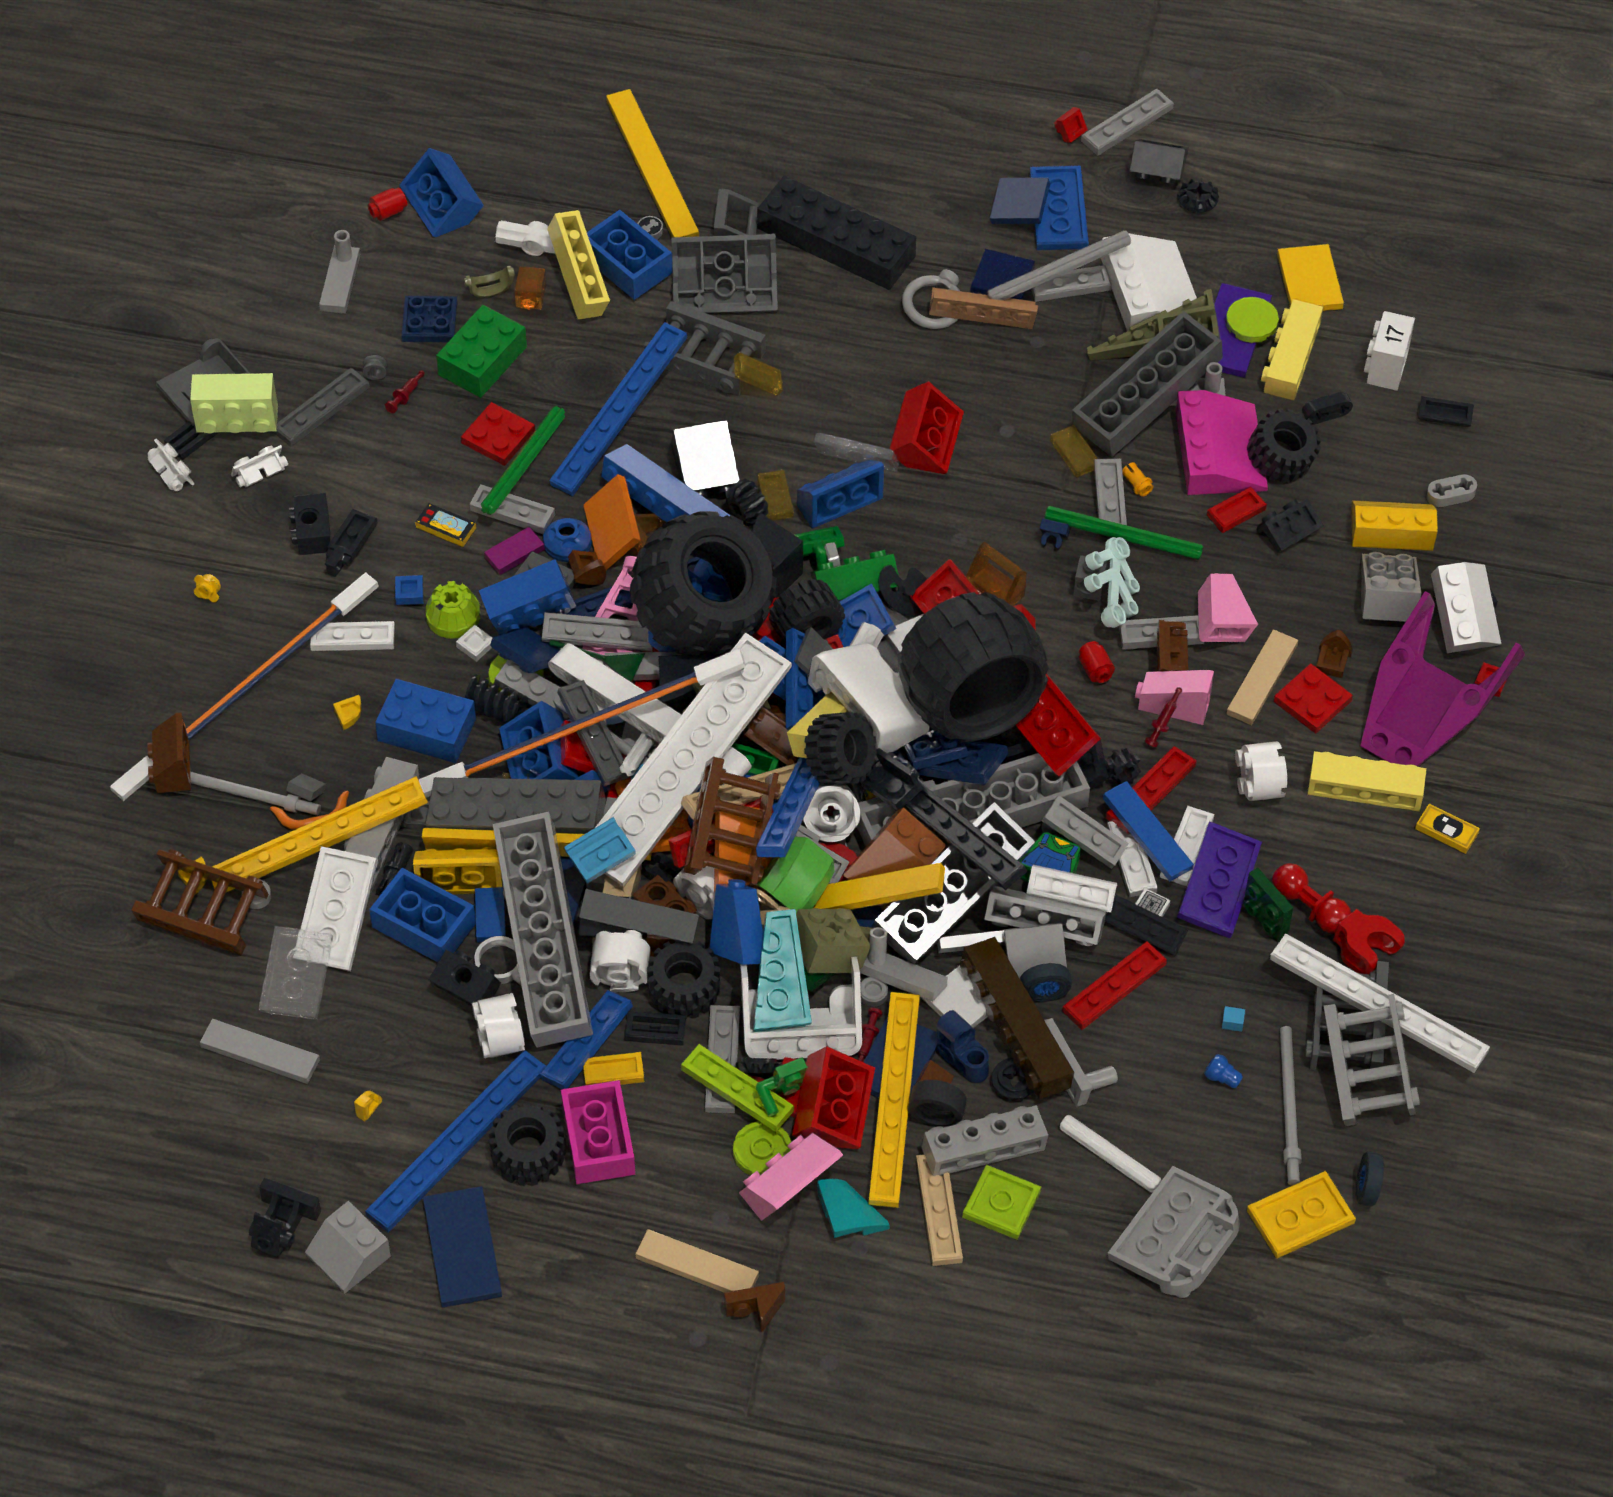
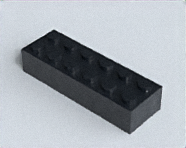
M785 175L757 208V229L767 234H775L776 238L887 290L893 287L916 257L917 236Z

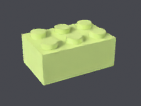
M273 373L192 375L190 401L196 432L264 433L267 431H277L278 404Z

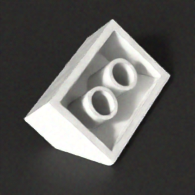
M1462 562L1438 566L1431 573L1447 653L1501 645L1485 565Z

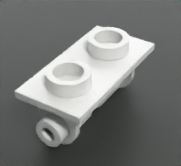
M155 439L154 441L158 447L149 450L148 461L159 474L164 471L160 476L168 488L179 491L183 488V483L186 481L194 485V482L189 477L190 469L181 460L178 462L175 458L178 455L175 449L169 443L163 445L159 440Z
M280 445L275 448L268 446L258 452L259 455L251 459L244 457L234 463L235 466L232 468L231 476L233 477L238 474V477H236L238 486L248 487L263 480L259 471L261 469L264 470L267 477L285 470V467L288 466L285 456H279L282 446Z

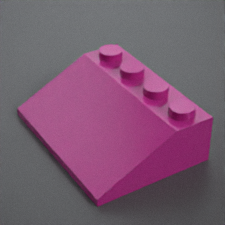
M1206 390L1178 391L1176 418L1187 494L1240 493L1249 487H1252L1255 492L1267 491L1266 474L1263 476L1260 474L1261 470L1259 468H1254L1252 465L1254 460H1249L1248 453L1250 451L1247 450L1249 438L1258 425L1255 404Z

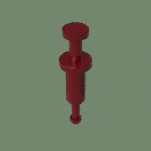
M420 370L415 378H410L401 389H396L393 392L394 400L387 401L385 404L388 412L395 413L398 410V404L404 405L409 401V395L418 386V380L425 375L423 370Z
M1180 687L1175 689L1176 692L1171 701L1166 702L1158 719L1152 721L1151 725L1155 729L1151 737H1146L1145 739L1148 745L1157 747L1159 743L1156 740L1161 731L1167 732L1169 730L1167 724L1177 707L1175 702L1179 694L1182 693V688Z
M869 1008L868 1014L871 1015L869 1022L862 1025V1046L857 1052L858 1060L862 1062L870 1051L874 1036H877L880 1031L875 1027L877 1018L882 1017L883 1012L877 1008Z

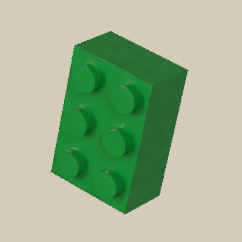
M482 305L436 355L438 375L481 398L527 348L525 326Z

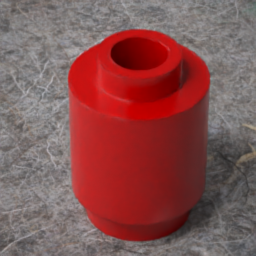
M398 187L396 189L390 188L370 197V204L367 207L373 218L382 221L402 212L408 203L403 191Z
M1096 641L1084 644L1079 649V660L1092 682L1098 683L1108 681L1112 677L1115 667L1106 650Z

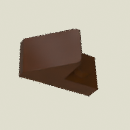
M784 1282L724 1292L726 1316L745 1317L752 1312H757L761 1332L765 1330L785 1302Z

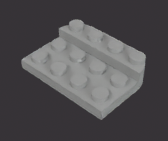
M1172 1166L1109 1250V1260L1159 1284L1161 1292L1185 1298L1203 1283L1237 1236L1240 1226L1237 1207L1232 1200V1196L1226 1191Z

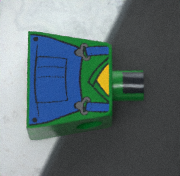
M1043 833L1034 843L1031 850L1020 860V863L1027 870V873L1020 880L1029 883L1033 865L1076 874L1081 848L1060 833L1058 837L1050 833Z

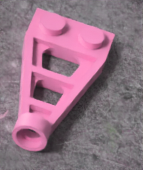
M625 557L623 569L595 617L610 618L616 614L627 617L631 621H638L636 617L638 612L636 604L633 603L631 609L615 605L618 594L622 589L630 591V584L633 578L628 573H633L632 569L637 557ZM584 645L582 648L605 655V653L640 652L637 650Z

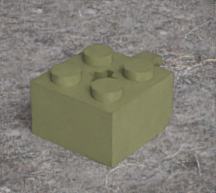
M798 909L796 917L802 958L808 973H852L851 957H857L859 969L863 967L870 949V931L873 928L859 926L851 909Z

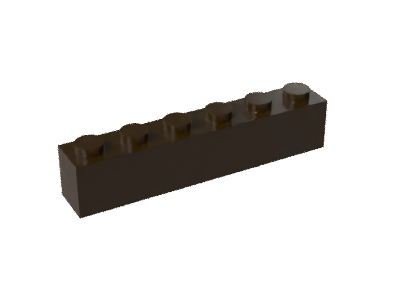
M996 937L964 947L962 960H960L961 971L964 976L969 977L976 997L981 999L986 1006L987 1016L998 1027L1002 1042L1007 1044L1012 1051L1015 1065L1023 1070L1029 1089L1035 1091L1039 1100L1070 1089L1075 1072Z

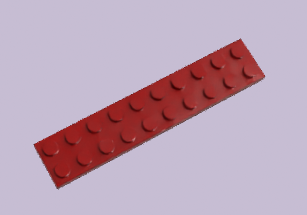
M949 559L919 586L910 597L925 614L936 605L961 594L980 593L958 566ZM1046 673L1048 681L1039 701L1016 726L1050 768L1060 777L1101 738Z

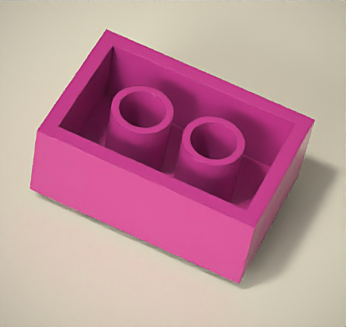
M620 1080L562 1089V1109L576 1184L635 1175V1159Z

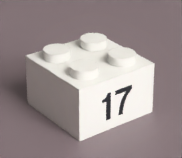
M1384 311L1381 321L1376 320L1373 330V336H1376V338L1373 337L1370 340L1367 355L1372 357H1367L1364 372L1368 373L1367 384L1398 391L1409 352L1415 318Z

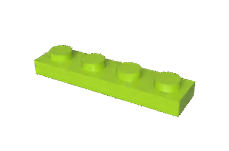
M700 1044L681 1064L683 1072L775 1132L794 1112L793 1104L770 1090L779 1112L769 1117L756 1091V1084L758 1082Z

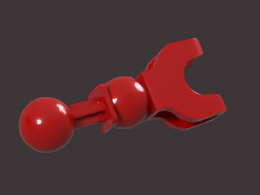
M1292 863L1284 864L1274 872L1272 884L1287 900L1299 898L1312 909L1309 920L1311 922L1316 920L1323 931L1335 934L1333 941L1341 948L1343 962L1355 972L1370 974V972L1375 971L1378 958L1371 948H1378L1387 954H1394L1404 946L1405 937L1403 932L1390 920L1379 915H1366L1357 909L1351 912V908L1345 901L1333 898L1334 892L1331 890L1322 897L1308 886L1307 873L1299 865Z

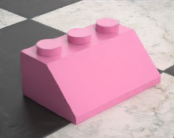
M813 1133L805 1139L800 1135L787 1145L791 1151L783 1157L778 1153L765 1163L769 1169L761 1175L756 1171L744 1180L743 1183L746 1187L739 1194L762 1221L841 1158L843 1154L840 1150Z

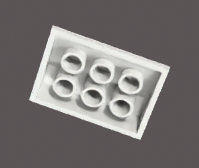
M1129 234L1131 238L1130 245L1101 257L1103 265L1106 266L1111 288L1127 331H1129V327L1164 310L1169 312L1182 306V302L1187 299L1192 301L1197 298L1175 241Z

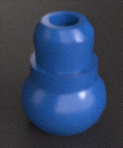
M1216 1054L1204 1071L1207 1079L1218 1081L1222 1084L1225 1083L1231 1088H1236L1243 1078L1242 1073L1235 1070L1234 1066L1229 1064L1227 1058L1220 1054Z

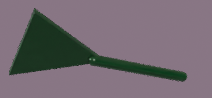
M554 640L549 642L550 645L563 648L566 645ZM578 648L592 658L603 661L613 671L631 683L645 656V653L605 656Z

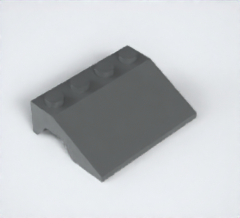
M775 234L671 238L673 302L706 314L778 311Z

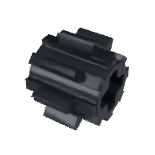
M1121 748L1119 751L1113 750V754L1105 760L1109 767L1107 769L1108 776L1110 778L1115 777L1118 784L1126 781L1133 782L1134 777L1141 773L1137 765L1140 762L1137 754L1131 755L1128 748Z

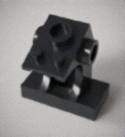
M264 1177L259 1190L262 1202L270 1205L264 1216L257 1212L254 1213L253 1222L249 1229V1236H252L251 1247L279 1257L284 1249L289 1250L295 1238L294 1232L302 1217L317 1221L321 1213L319 1197ZM275 1219H279L287 1223L285 1224V1226H283V1222L278 1220L275 1221Z

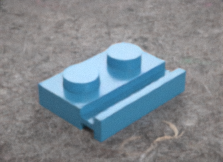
M614 817L564 847L587 884L636 854L634 847L618 826Z

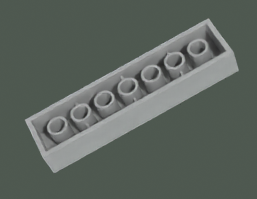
M1039 753L1000 765L985 785L951 780L928 787V789L971 823L995 802L1021 828L1041 822L1058 795L1078 809L1088 807L1090 787L1077 761L1059 777ZM885 802L860 809V820L857 829L865 847L897 811ZM928 828L934 835H936L942 842H944L947 845L941 852L943 853L950 845L947 842H945L941 837H939L936 833H934L930 828Z
M549 812L493 824L529 1030L536 1047L593 1035L555 825Z

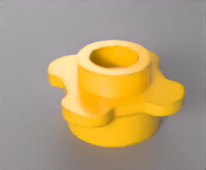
M210 574L197 575L194 578L196 583L194 594L198 598L217 602L219 599L217 593L221 588L219 580Z

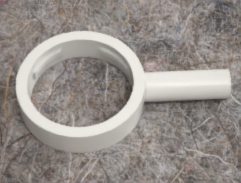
M495 936L483 941L476 949L475 965L477 967L480 966L481 956L492 947L506 946L515 951L513 939ZM518 964L508 973L494 975L501 984L515 980L521 985Z

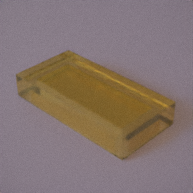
M741 352L734 356L736 378L776 396L783 391L781 370Z
M1074 425L1051 434L1050 441L1076 478L1094 470V459L1098 458Z
M784 470L758 473L759 487L761 493L765 495V500L769 506V513L766 517L772 521L794 518Z

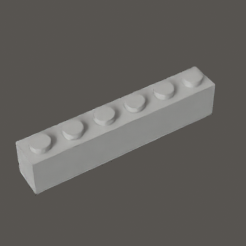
M386 757L382 767H377L373 788L367 790L364 799L415 776L419 780L418 765ZM406 813L345 840L344 850L346 852L378 859L370 895Z

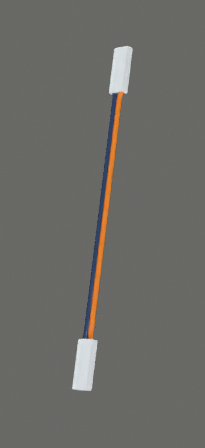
M366 572L331 601L332 606L186 728L188 738L191 739L337 615H346L379 587L378 582ZM145 756L110 786L111 791L123 801L149 780L148 766H153V759Z
M740 649L734 650L695 666V671L684 677L468 765L460 762L419 779L426 798L431 796L434 777L468 778L469 775L691 684L699 683L702 686L746 668L743 654Z

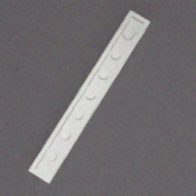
M1287 934L1283 936L1271 953L1270 960L1362 1011L1390 1007L1388 995L1394 993ZM1394 994L1396 1003L1402 1002L1405 1019L1400 1020L1401 1032L1475 1073L1489 1052L1490 1046ZM1392 1018L1380 1020L1383 1023L1394 1028Z

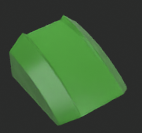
M794 837L786 857H774L764 870L760 883L757 882L756 886L768 893L784 907L795 909L796 914L798 909H812L835 872L834 859L808 837Z

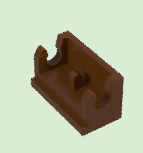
M1159 620L1157 628V672L1188 671V630H1183L1186 629V623Z
M762 705L746 726L745 735L789 766L795 762L796 756H793L786 722Z

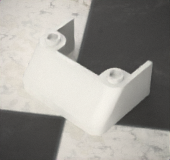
M851 957L852 985H840L832 990L829 997L830 1008L810 1009L811 1025L754 1032L757 989L748 990L747 965L740 964L745 1051L749 1057L784 1059V1057L792 1059L807 1058L808 1055L826 1046L848 1056L854 1055L860 1050L862 1046L860 970L857 957Z

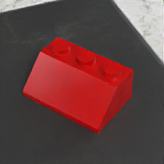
M929 381L906 391L889 453L907 468L939 474L947 473L964 411Z
M826 1046L807 1056V1070L802 1082L792 1136L798 1137L802 1135L805 1139L813 1133L835 1148L859 1149L861 1148L875 1067Z

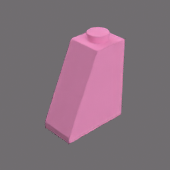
M1210 574L1198 591L1200 641L1245 642L1258 623L1233 574Z
M1214 671L1146 672L1144 683L1138 682L1135 698L1140 699L1138 710L1160 715L1166 702L1171 701L1174 696L1175 689L1180 687L1182 688V693L1179 694L1175 702L1177 707L1171 718L1203 725L1210 702Z

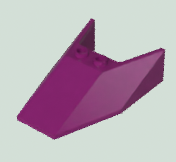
M1425 591L1380 663L1361 747L1390 763L1420 766L1478 717L1525 656L1521 645L1515 643L1501 667L1481 684L1467 685L1426 662L1423 658L1435 607L1430 593Z

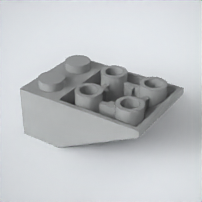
M1380 552L1362 554L1361 608L1363 619L1406 622L1421 598L1416 557H1411L1408 554L1390 556Z

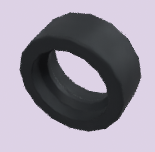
M923 1080L917 1082L912 1088L908 1111L912 1117L928 1126L949 1127L963 1120L967 1097L957 1086L948 1082Z

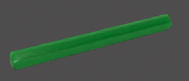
M554 406L481 503V511L488 515L495 513L565 418V410L563 408Z
M1048 506L1046 509L1045 519L1068 524L1073 528L1108 537H1121L1128 542L1194 559H1200L1203 551L1201 544Z

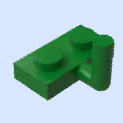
M838 526L795 534V536L803 540V557H807L815 552L817 565L828 563L826 549L824 548L825 544L835 542L836 548L845 546L844 536Z
M803 1057L776 1067L773 1077L756 1084V1091L769 1117L779 1112L770 1090L777 1095L783 1093L786 1096L800 1089L799 1086L802 1085L807 1070Z

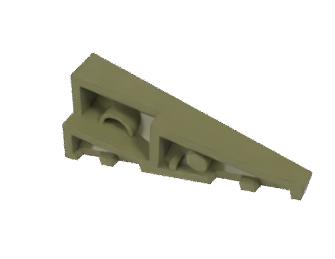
M1212 289L1204 291L1203 296L1192 301L1189 299L1183 301L1182 306L1169 312L1164 310L1129 327V331L1117 337L1115 334L1108 337V341L1094 348L1092 346L1087 347L1089 359L1101 360L1132 357L1183 311L1221 339Z

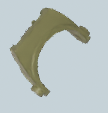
M506 266L501 271L484 276L470 277L467 275L464 278L465 287L469 286L470 293L476 297L487 298L500 295L512 285L515 275L513 267ZM498 281H499V283H496V284H493V285L484 286V287H476V286H481V285H485V284L494 283V282H498Z

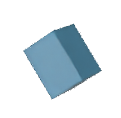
M1225 1006L1222 1029L1242 1032L1245 1009Z

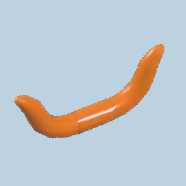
M344 791L339 796L336 807L331 813L322 816L294 820L278 807L272 806L270 810L283 826L290 830H296L346 808L349 791Z

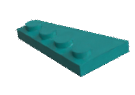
M796 910L766 912L753 1032L811 1025L812 1019Z

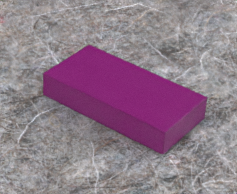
M527 527L485 551L484 557L496 572L501 575L524 562L532 551L538 554L545 550L544 543L530 527Z

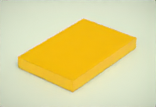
M1329 244L1278 249V261L1290 306L1292 300L1295 299L1322 306L1323 311L1343 309L1344 302Z
M1326 1171L1247 1207L1248 1214L1276 1259L1355 1224L1356 1220Z

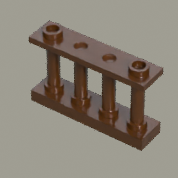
M713 756L705 764L683 872L695 875L702 868L705 869L708 866L746 876L745 885L753 887L757 885V882L760 883L764 873V866H761L762 857H757L756 847L769 822L773 801L777 800L780 793L781 785L777 783L779 774L772 773L765 778V782L727 773L726 769L723 768L724 759ZM724 783L761 793L760 809L720 800V796H717L719 785L722 786ZM720 811L757 821L754 837L716 828L715 824H712L713 813ZM711 839H716L750 848L751 853L748 865L709 855V852L706 851L707 842L711 841Z
M159 849L157 856L162 864L165 865V868L150 901L147 900L146 903L135 901L131 911L136 919L242 956L246 944L240 936L239 930L254 896L267 899L269 894L263 882L253 876L243 878L187 859L184 854L176 850L170 849L169 852ZM176 869L190 873L191 876L176 909H173L172 912L163 910L161 902ZM202 878L217 882L203 917L198 918V921L188 918L186 913ZM228 887L244 891L229 926L225 927L224 930L214 927L213 920Z

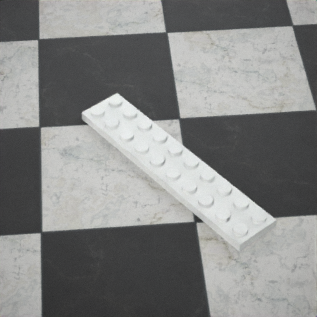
M747 633L742 636L732 649V651L741 650L746 668L705 684L596 826L598 827L614 817L616 823L636 851L635 855L604 873L623 887L684 809L681 805L683 796L696 793L700 788L706 762L713 756L723 758L792 667L790 661Z

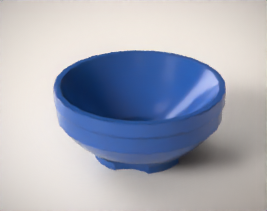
M562 518L547 526L543 535L545 552L551 558L561 562H569L568 556L572 550L590 551L592 538L591 532L585 523L574 518ZM563 527H571L575 530L569 536H563L559 533Z
M700 559L693 573L702 582L701 594L713 600L729 599V590L722 575L715 573L710 563Z

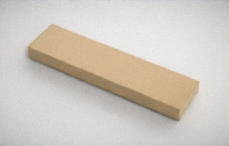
M1273 629L1229 705L1227 715L1247 724H1253L1298 645L1297 639Z
M916 1155L932 1266L962 1263L963 1256L950 1175L947 1172L941 1176H933L926 1156Z
M649 1229L636 1252V1259L721 1292L752 1288L759 1277V1271Z

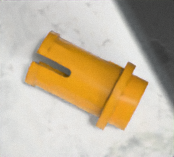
M1135 462L1129 463L1131 471L1125 466L1122 470L1123 476L1134 487L1135 494L1140 496L1148 495L1153 490L1151 478L1145 477Z

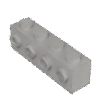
M994 886L990 891L984 920L992 921V924L996 926L1008 927L1011 925L1020 928L1062 923L1064 939H1073L1078 944L1093 946V944L1097 945L1101 939L1106 911L1029 895L1025 892L1011 889L1005 891L1002 887Z
M1037 1105L1031 1107L1021 1106L1007 1113H992L982 1119L973 1121L963 1120L956 1125L944 1128L940 1126L934 1127L928 1132H924L922 1150L926 1156L931 1174L933 1176H941L947 1172L953 1173L1043 1151L1046 1147L1048 1133Z

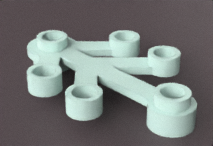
M1121 537L1108 539L1105 544V550L1092 552L1085 558L1086 564L1091 570L1103 566L1104 561L1110 560V569L1098 575L1093 573L1085 577L1084 585L1088 591L1094 592L1100 589L1102 584L1109 582L1108 605L1101 614V620L1106 627L1112 628L1124 624L1126 617L1130 618L1139 611L1138 605L1131 595L1139 592L1140 586L1126 562V558L1130 555V549L1127 542ZM1120 570H1121V572H1122V574H1123L1125 580H1123V578H1122V576H1121V574H1120ZM1119 593L1123 600L1121 606L1118 604Z

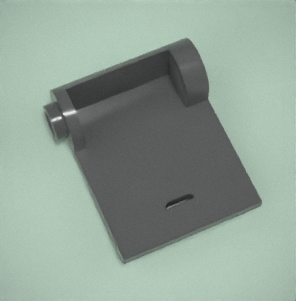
M215 338L207 340L202 345L199 360L157 381L156 385L186 420L190 421L192 426H194L195 422L190 401L193 374L251 373L221 339Z

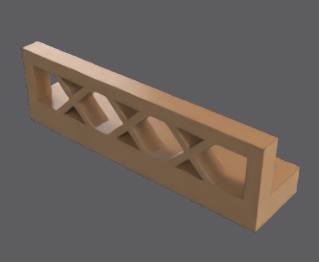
M932 288L929 315L1032 329L1038 305H1035L1034 301L1012 298L1002 301L989 299L988 295Z

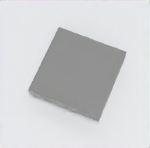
M1062 923L1004 930L1006 956L1019 978L1024 971L1040 964L1056 963L1067 967Z

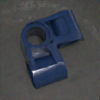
M955 1010L946 1012L939 1019L936 1026L939 1054L947 1063L957 1069L966 1080L973 1083H980L986 1080L989 1075L988 1051L975 1040V1029Z

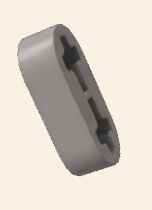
M1458 475L1435 480L1428 486L1427 501L1435 507H1445L1470 501L1475 497L1477 481L1470 475Z

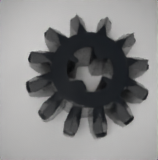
M745 478L733 484L725 492L729 510L732 511L734 517L742 520L743 524L748 527L756 523L757 517L761 513L765 516L769 513V506L765 500V495L761 493L760 488H757L753 481Z

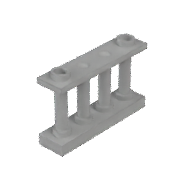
M1394 994L1388 995L1390 1007L1344 1015L1343 1012L1338 1013L1335 1004L1324 1006L1342 1118L1345 1126L1356 1125V1115H1361L1362 1111L1407 1104L1409 1114L1415 1115V1105H1420L1417 1087L1411 1088L1400 1020L1405 1019L1402 1002L1396 1003ZM1392 1018L1395 1035L1349 1043L1348 1040L1343 1041L1341 1030H1345L1346 1026ZM1397 1047L1400 1064L1354 1071L1347 1067L1346 1058H1351L1352 1054ZM1402 1075L1405 1090L1403 1093L1362 1100L1352 1096L1351 1087L1356 1086V1083Z

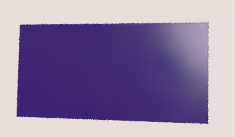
M1222 283L1215 301L1223 358L1218 363L1222 366L1223 373L1245 378L1257 342L1241 341L1235 337L1236 335L1232 331L1230 333L1226 324L1227 312L1229 307L1239 299L1257 297L1271 303L1272 295Z
M1209 821L1177 918L1231 938L1245 897L1248 874L1254 869L1262 842Z

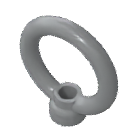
M944 269L939 276L927 275L911 281L905 288L902 296V305L907 316L914 323L929 329H942L954 324L958 319L948 317L932 319L921 315L914 308L912 299L914 293L924 286H936V288L960 291L957 287L959 283L958 276L951 270Z

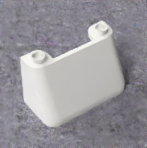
M862 643L823 651L813 657L808 684L815 692L822 689L825 694L833 692L849 712L859 713L861 717H865L868 720V726H872L873 736L876 737V749L880 748L886 753L893 752L929 731L930 726L921 719V716L916 713L906 698L901 679L883 660L874 645Z

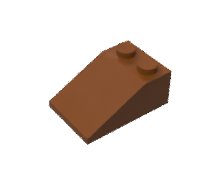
M901 808L892 815L844 872L843 876L847 880L931 865L947 845L905 808ZM892 902L878 904L877 906L884 911Z

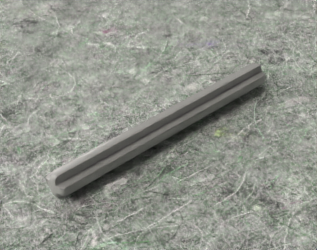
M1121 231L992 288L988 291L989 299L1002 301L1130 245V235L1127 231Z

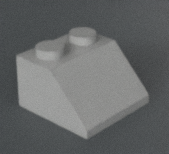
M349 1201L325 1219L305 1251V1255L344 1294L391 1257L388 1239Z

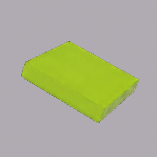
M986 1165L963 1211L962 1218L1018 1240L1041 1192V1186Z

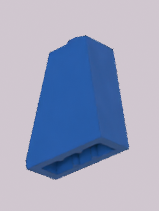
M729 879L728 884H716L710 949L714 954L742 965L760 964L763 929L757 889L746 886V881L739 879Z

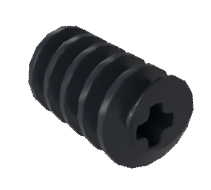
M479 674L473 676L469 682L465 698L474 700L475 710L478 713H485L487 717H494L496 721H504V724L525 712L528 704V697L526 695L518 701L519 692L514 691L509 697L508 687H504L499 692L500 684L495 682L489 688L490 679L485 678L480 684L481 676Z

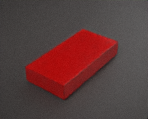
M1249 487L1208 509L1207 516L1224 533L1265 511L1267 504L1252 487Z

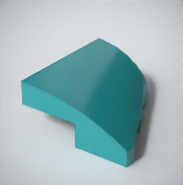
M840 1179L817 1181V1193L825 1217H828L834 1238L862 1231L863 1236L889 1229L888 1221L875 1208L869 1205L846 1181Z

